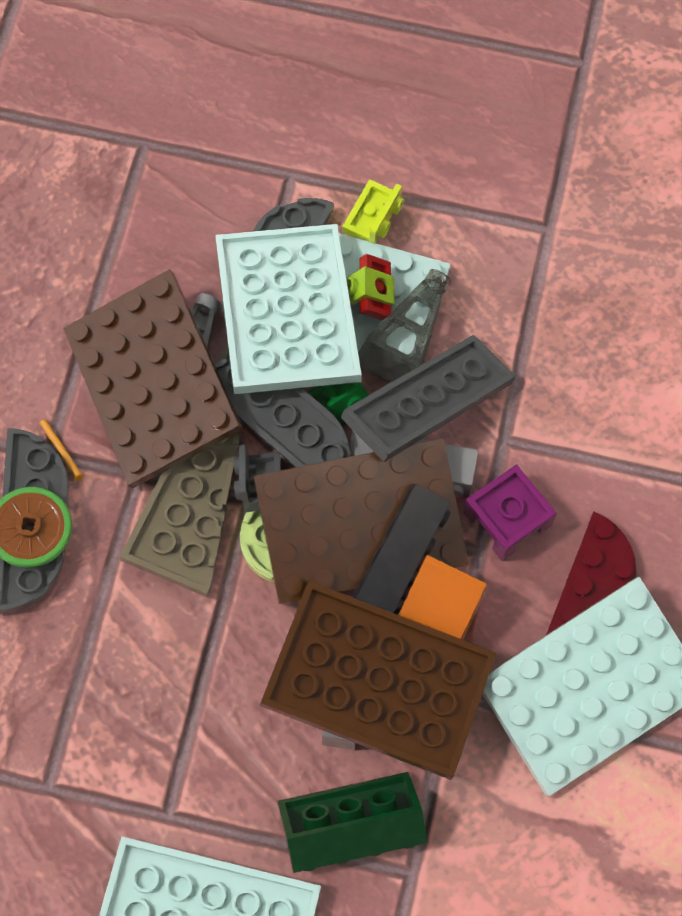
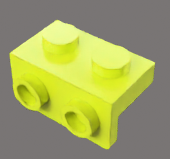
M369 179L343 224L342 232L373 244L377 243L380 237L384 239L391 226L390 218L393 213L398 215L403 206L404 198L401 197L402 186L396 184L392 190Z

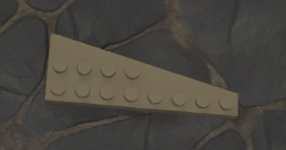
M228 343L219 360L226 358L230 360ZM242 430L161 474L120 555L121 561L208 597L235 470L234 458L238 454Z

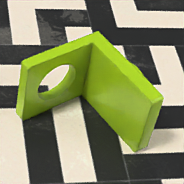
M365 266L346 277L350 306L366 298L390 306L395 303L394 276ZM376 279L382 280L386 285V295H382L377 291L375 287Z

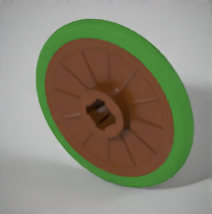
M24 487L11 491L0 499V558L14 566L30 568L49 563L62 553L71 537L72 518L67 505L58 495L44 488ZM27 523L34 524V530H25V525Z

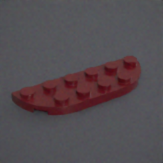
M593 511L546 635L636 578V561L626 536L612 521Z

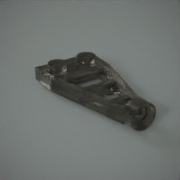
M430 269L425 279L368 335L358 352L361 369L387 383H391L424 364L442 297L451 283V279L446 274L436 269ZM416 302L429 307V313L423 325L405 317L406 313ZM399 327H404L416 335L415 345L410 354L406 355L386 343L387 338Z

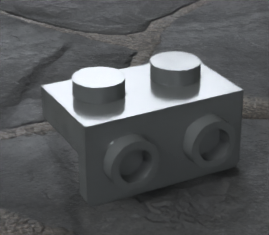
M239 445V457L234 458L236 476H239V481H234L235 496L237 500H242L245 512L259 511L253 476L281 471L282 457L278 452L249 456L246 445Z

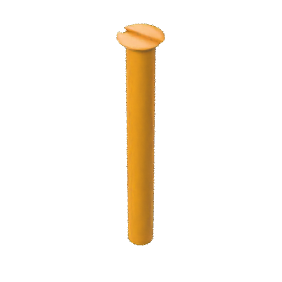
M41 420L39 424L75 477L74 481L82 479L84 473L80 472L47 420Z

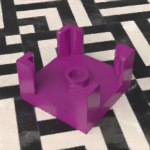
M517 464L467 498L463 513L472 524L477 518L493 538L494 544L492 549L501 561L513 554L517 544L537 530L541 534L551 527L556 516L555 510Z

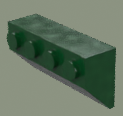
M409 772L277 801L293 873L312 871L318 867L336 863L343 864L350 860L367 856H378L385 852L402 848H413L416 845L427 843L423 810Z

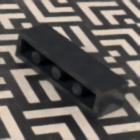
M411 484L352 597L398 615L406 600L402 595L408 585H413L420 568L417 566L423 556L429 555L435 545L436 540L432 538L438 526L440 528L444 527L451 514V511L447 509L451 502L418 484Z

